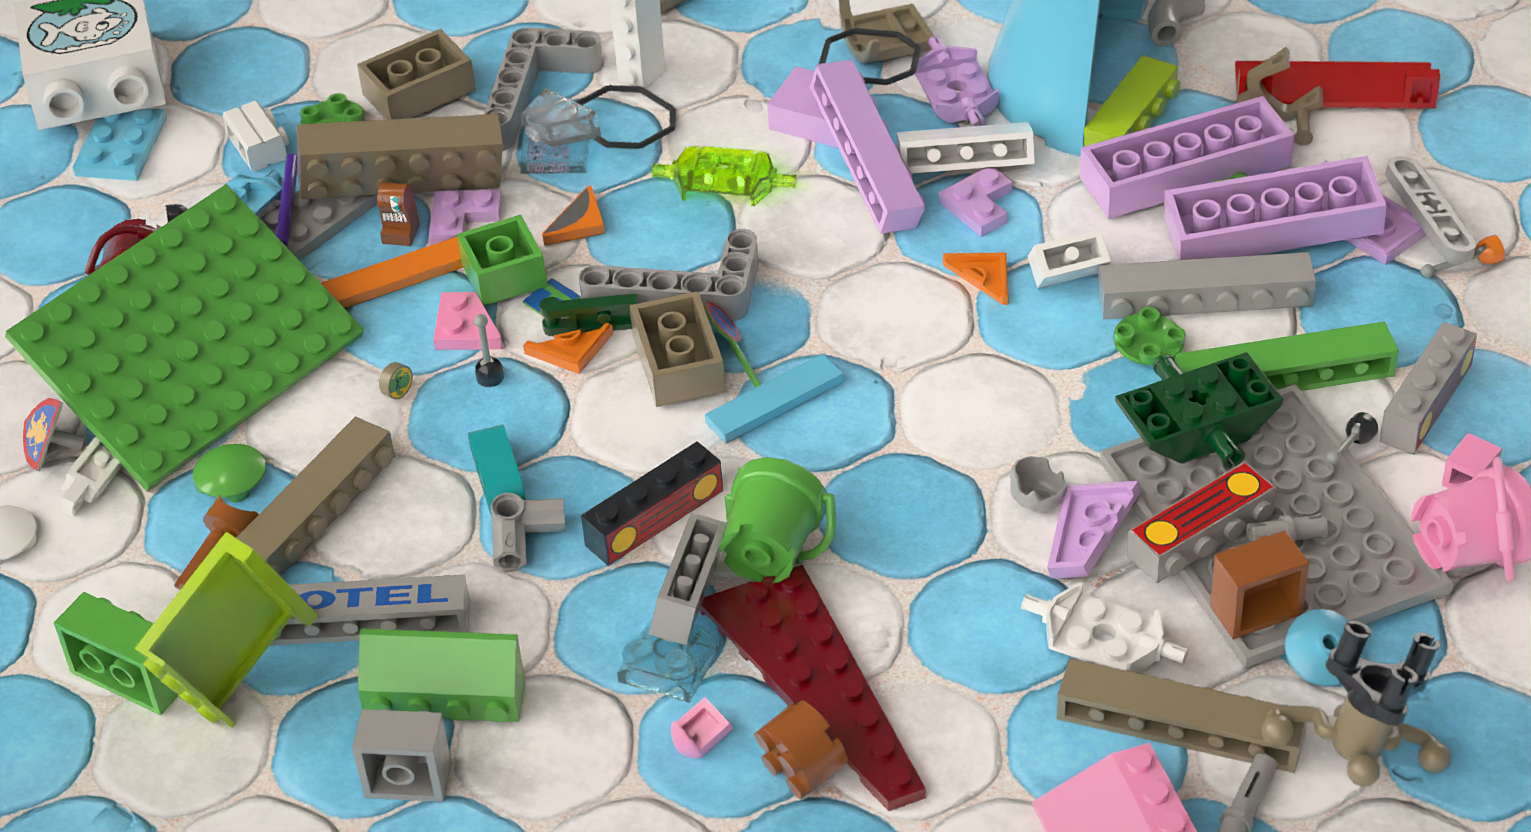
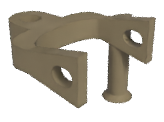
M1285 47L1247 73L1248 90L1237 97L1236 103L1264 96L1283 121L1297 116V132L1294 134V141L1299 145H1307L1313 140V134L1310 132V111L1323 106V89L1317 86L1292 104H1284L1275 99L1266 90L1261 81L1264 77L1290 68V51Z

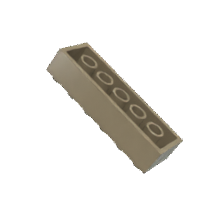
M498 114L297 125V172L301 199L377 195L379 186L383 181L410 184L414 193L499 188L503 141Z

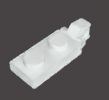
M96 436L66 473V480L62 485V489L66 490V492L61 497L62 506L60 510L71 516L75 515L85 500L92 503L95 498H98L123 466Z

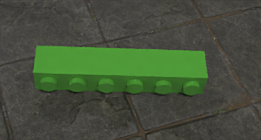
M1383 321L1175 354V362L1185 373L1247 352L1276 390L1296 384L1301 391L1394 377L1399 350L1386 322Z

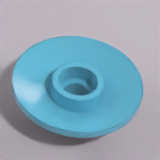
M1316 609L1303 613L1290 625L1285 637V653L1293 670L1305 681L1322 687H1333L1341 684L1325 666L1331 649H1327L1323 645V638L1329 639L1333 643L1334 648H1337L1344 631V626L1349 621L1344 616L1330 610Z

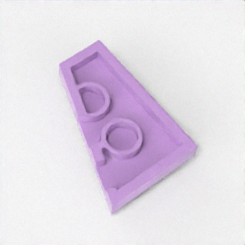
M1138 481L1067 486L1047 566L1051 579L1089 576L1142 490Z

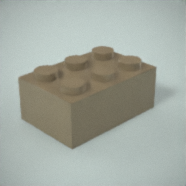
M442 29L433 31L357 64L362 94L386 120L411 119L476 90L472 60Z
M698 291L630 305L633 338L656 407L726 392L723 359Z

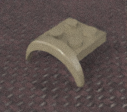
M838 0L842 32L852 28L898 31L919 44L921 47L920 53L932 50L928 40L934 35L913 3L852 16L849 0ZM854 34L844 38L851 54L860 63L890 60L914 54L915 50L896 37Z

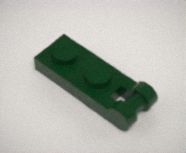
M637 293L561 301L555 297L544 298L539 305L540 313L544 317L542 320L543 332L548 336L581 330V333L598 330L605 323L611 324L613 331L632 329L630 305L638 304Z

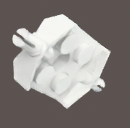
M1078 582L1056 595L1053 600L1046 601L1026 594L1022 602V610L1042 616V622L1046 623L1049 649L1083 661H1090L1121 670H1131L1142 674L1155 661L1160 662L1162 657L1184 664L1189 653V648L1167 642V639L1164 638L1160 608L1156 607L1154 617L1083 594L1082 582ZM1098 634H1108L1113 638L1107 641H1099L1095 636Z

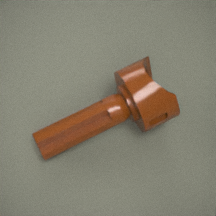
M221 494L218 495L203 517V522L210 530V533L174 584L175 588L181 590L225 532L237 538L259 514L256 511H246L232 507L222 500Z

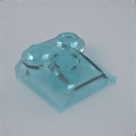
M651 620L639 637L627 643L623 648V662L617 671L618 682L690 703L720 649L721 643L705 628L694 624L687 645L668 642L660 637L649 635Z

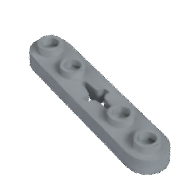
M1397 156L1389 159L1385 172L1387 180L1439 254L1447 262L1456 265L1472 260L1477 245L1475 239L1423 167L1416 160L1408 157Z

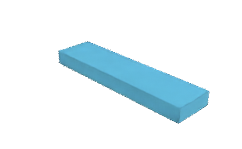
M821 354L706 413L705 422L726 444L843 383L844 373L824 354Z

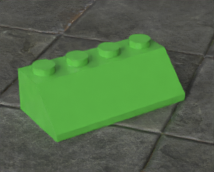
M386 629L360 630L358 693L362 709H388L391 711L411 712L429 711L442 713L443 719L456 721L519 722L526 683L517 634Z

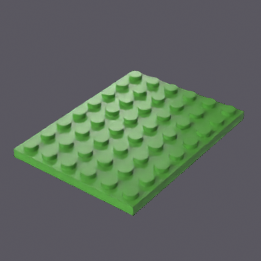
M225 184L6 330L5 338L148 492L362 337L364 329L244 201Z

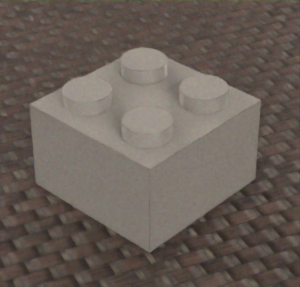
M362 709L352 749L364 798L444 802L452 761L442 713Z

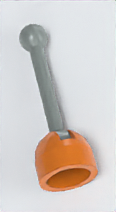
M1494 234L1481 239L1476 245L1472 260L1478 259L1481 263L1487 265L1503 261L1505 259V252L1499 237ZM1447 261L1434 266L1426 264L1421 268V274L1425 278H1431L1435 272L1456 266V264H1451Z

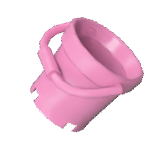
M1500 457L1493 459V467L1480 471L1472 480L1435 494L1423 496L1414 505L1411 522L1420 520L1421 533L1413 534L1414 543L1420 556L1433 569L1443 567L1442 571H1449L1461 567L1495 562L1500 567H1504L1505 579L1508 582H1512L1515 579L1514 565L1527 563L1531 559V486L1518 471L1503 465Z

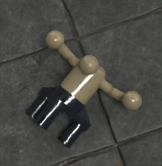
M1348 621L1344 626V631L1337 648L1331 650L1325 665L1327 670L1339 680L1348 692L1344 703L1337 706L1333 716H1327L1326 712L1313 706H1276L1269 710L1267 718L1262 723V737L1267 744L1275 747L1284 746L1293 738L1294 727L1292 722L1313 723L1316 733L1323 739L1332 741L1337 753L1350 761L1347 766V775L1353 784L1361 787L1371 786L1378 780L1380 766L1376 759L1382 755L1383 750L1391 751L1396 749L1400 745L1401 739L1422 746L1419 750L1418 761L1425 771L1431 773L1442 772L1450 764V750L1445 744L1438 742L1436 737L1430 732L1403 723L1408 712V698L1426 688L1431 676L1429 668L1440 647V642L1438 640L1434 641L1435 637L1428 633H1417L1413 638V643L1405 660L1398 664L1372 662L1360 658L1365 644L1371 635L1370 628L1359 621Z

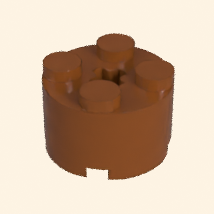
M802 700L789 705L754 733L756 741L766 752L761 756L766 768L774 776L783 773L788 778L786 780L788 787L799 799L811 793L848 763L846 751L839 738L832 742L825 731L830 725L815 708Z

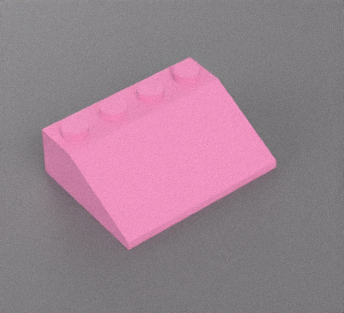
M1150 743L1112 753L1033 801V807L1045 832H1197Z

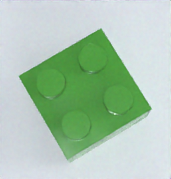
M521 214L456 234L462 266L483 306L548 286L543 254Z

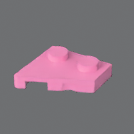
M441 292L433 339L435 350H481L479 328L474 324V318L478 314H484L488 318L486 333L489 349H502L501 335L476 292Z

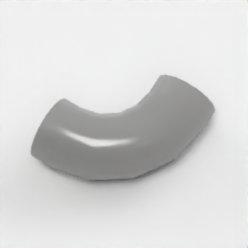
M1156 0L1148 14L1149 33L1152 41L1159 46H1168L1175 43L1182 34L1180 21L1186 17L1203 14L1205 0Z

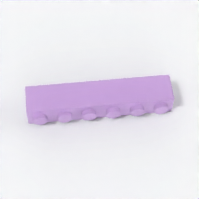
M853 60L816 64L810 89L879 233L883 234L917 228L921 215L925 211L924 198L918 193L913 183L912 174L909 169H906L901 159L899 147L893 143L888 133L887 123L885 120H882L876 107V101L873 96H870L865 86L862 73L858 72Z

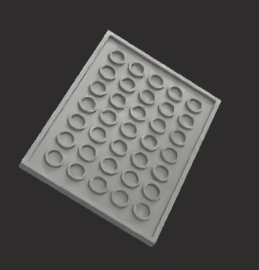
M1294 384L1277 390L1284 399L1283 405L1247 442L1238 446L1245 452V458L1241 463L1247 462L1276 487L1273 514L1264 522L1278 520L1283 515H1290L1292 518L1317 515L1318 513H1323V517L1327 520L1328 534L1325 538L1318 537L1295 541V544L1309 562L1303 613L1316 609L1330 610L1344 616L1349 621L1354 620L1368 624L1451 593L1452 580L1442 571V568L1433 569L1423 560L1414 543L1413 531L1348 449L1341 455V461L1338 464L1331 465L1326 461V454L1331 450H1336L1342 442L1297 385ZM1141 437L1100 451V462L1114 482H1139L1142 491L1132 508L1142 522L1235 467L1229 458L1228 460L1231 462L1232 468H1226L1216 453L1180 464L1150 450ZM1246 530L1238 538L1228 540L1215 548L1208 556L1199 558L1185 566L1179 573L1245 669L1286 654V633L1293 621L1298 618L1295 617L1232 639L1210 608L1215 554L1221 553L1228 548L1247 544Z

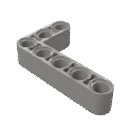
M531 27L520 28L512 33L484 115L498 114L503 150L511 148L516 142L539 71L594 73L603 67L601 37L598 33L584 30Z
M737 229L729 233L726 238L718 274L601 265L588 266L579 273L581 299L637 293L638 303L698 291L703 305L707 301L713 302L733 321H738L748 313L759 266L757 236L748 229Z

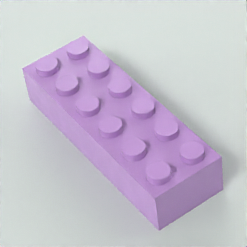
M1264 96L1081 147L1080 179L1107 218L1110 219L1165 203L1166 190L1230 179L1238 172L1253 176L1289 167L1292 161L1294 134Z
M1368 156L1166 190L1164 220L1177 260L1255 256L1383 234L1387 205Z

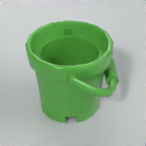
M772 457L753 459L738 469L732 484L731 494L725 496L727 525L719 546L720 553L724 549L727 554L724 563L740 577L752 582H762L764 576H775L773 583L781 582L789 577L794 564H802L804 560L816 558L828 549L835 536L836 529L835 497L833 494L827 493L820 480L810 471L786 459ZM826 513V533L821 543L811 550L803 551L802 547L809 534L819 527Z

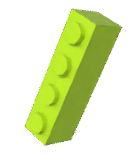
M1142 55L1085 126L1083 147L1150 128L1156 117L1162 116L1170 99H1175L1180 89V80H1177L1178 66Z

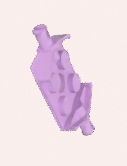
M936 35V40L932 36L928 40L932 51L919 59L915 75L937 117L948 123L965 120L970 121L972 126L987 125L983 116L990 115L999 104V89L993 91L977 61V49L955 46L946 47L940 36Z

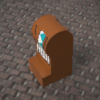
M383 181L379 186L377 194V204L383 226L380 233L382 244L411 246L420 226L412 187L407 183Z

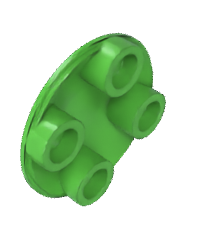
M335 93L330 95L327 101L302 108L300 116L301 124L364 121L365 113L359 104L347 100L345 94Z
M1144 307L1140 309L1138 314L1124 318L1115 326L1113 341L1117 350L1127 359L1138 364L1153 366L1154 362L1161 356L1168 363L1165 359L1167 354L1175 359V354L1181 353L1184 348L1186 334L1173 321L1161 316L1157 309Z
M244 444L222 445L208 451L197 461L193 470V480L197 491L213 497H218L221 494V498H228L231 502H241L249 496V490L253 489L262 480L266 472V463L263 455L251 446Z

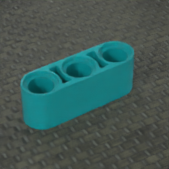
M504 425L469 432L468 439L490 515L491 503L500 494L514 493L523 500H526L523 483Z

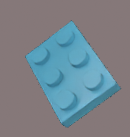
M145 108L97 118L73 165L75 177L137 181L166 121L164 109Z

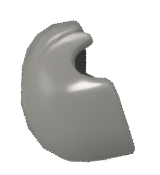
M1028 456L1017 460L1011 470L1010 492L1015 501L1021 506L1032 511H1048L1062 503L1067 492L1063 471H1059L1058 474L1054 473L1050 468L1047 458Z

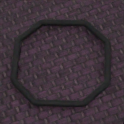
M852 28L828 37L825 40L819 64L826 63L831 43L854 34L896 37L915 49L910 70L887 79L864 77L865 84L890 85L916 73L921 47L898 31Z
M607 85L573 104L572 125L604 147L641 149L676 129V109L673 105L643 87ZM609 91L639 92L669 111V127L639 143L607 141L578 122L579 107Z

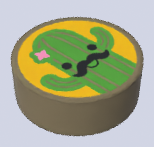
M392 362L386 366L379 379L381 393L392 399H400L405 396L412 384L413 374L411 369L398 362Z

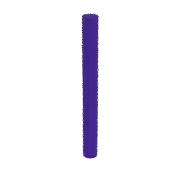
M288 154L286 156L276 236L287 248L289 245L297 181L296 154Z

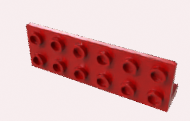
M1235 61L1236 97L1248 90L1247 73L1264 61ZM1290 61V68L1264 77L1261 81L1266 90L1275 99L1284 104H1292L1317 86H1320L1323 89V106L1320 108L1422 109L1436 108L1441 77L1440 70L1432 69L1430 62Z

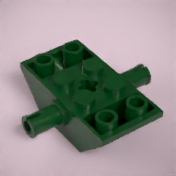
M1247 352L1185 373L1175 362L1173 356L1167 354L1165 359L1169 364H1167L1163 356L1159 357L1153 364V371L1161 378V381L1115 396V402L1150 450L1180 464L1216 453L1226 468H1232V464L1228 460L1229 458L1235 467L1244 460L1245 452L1238 445L1247 442L1283 405L1284 400Z

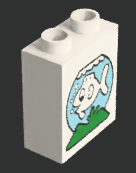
M22 0L14 2L22 73L38 130L166 104L145 0Z

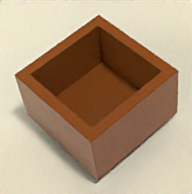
M1286 530L1270 536H1263L1256 541L1235 548H1228L1221 553L1215 554L1210 608L1232 639L1298 617L1303 614L1309 562Z

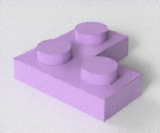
M994 167L984 168L940 191L939 203L982 237L1007 223L1008 213L994 201L1012 192V181Z
M501 190L435 191L428 235L430 245L456 237V234L465 232L466 222L500 221Z

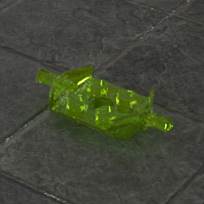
M693 145L685 147L678 159L673 160L672 165L653 163L651 170L652 177H665L674 180L682 201H686L687 191L750 196L751 206H755L772 191V188L788 187L795 189L797 184L796 174L777 173V168L773 167L769 153L760 150ZM723 165L729 166L726 168H720V166Z

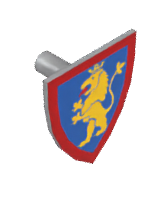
M48 398L41 401L24 420V454L27 463L36 471L41 470L50 442L76 450H81L84 444V437L62 431L56 427L64 404L57 399Z

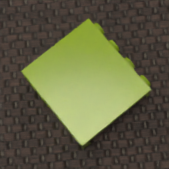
M225 532L140 640L135 649L146 658L143 666L160 678V681L179 694L178 696L195 708L197 713L214 725L218 720H221L232 728L235 722L220 710L292 617L310 627L319 615L254 549Z

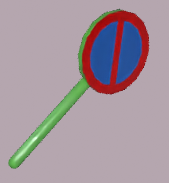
M707 301L703 306L709 321L723 337L729 340V345L754 387L757 388L761 383L738 346V343L742 340L739 329L719 306Z

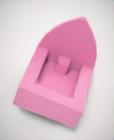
M705 697L677 722L673 721L671 724V736L675 748L680 754L690 758L703 757L733 730L731 724Z

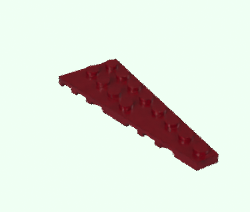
M803 565L793 567L789 577L781 582L773 583L775 576L763 577L762 582L751 581L704 597L700 608L701 614H706L715 623L717 631L723 638L728 637L733 642L745 661L750 660L763 674V680L788 706L802 700L810 704L822 715L830 725L825 731L828 733L831 741L833 742L839 738L847 754V764L860 776V782L888 812L926 799V788Z

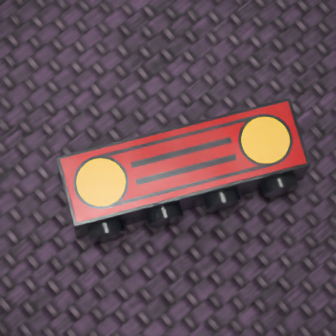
M698 441L688 446L582 514L581 521L585 546L607 566L611 565L723 492L721 460Z

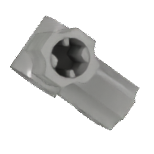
M504 493L495 497L491 503L494 567H499L504 572L518 571L520 567L526 565L525 533L565 531L564 499L523 500L514 493Z

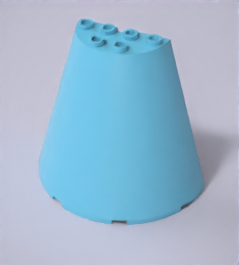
M1012 0L988 64V80L993 91L999 89V104L996 107L1009 123L1028 122L1033 130V134L1045 139V146L1081 157V147L1084 145V128L1087 124L1098 17L1102 13V19L1121 18L1141 21L1149 0Z

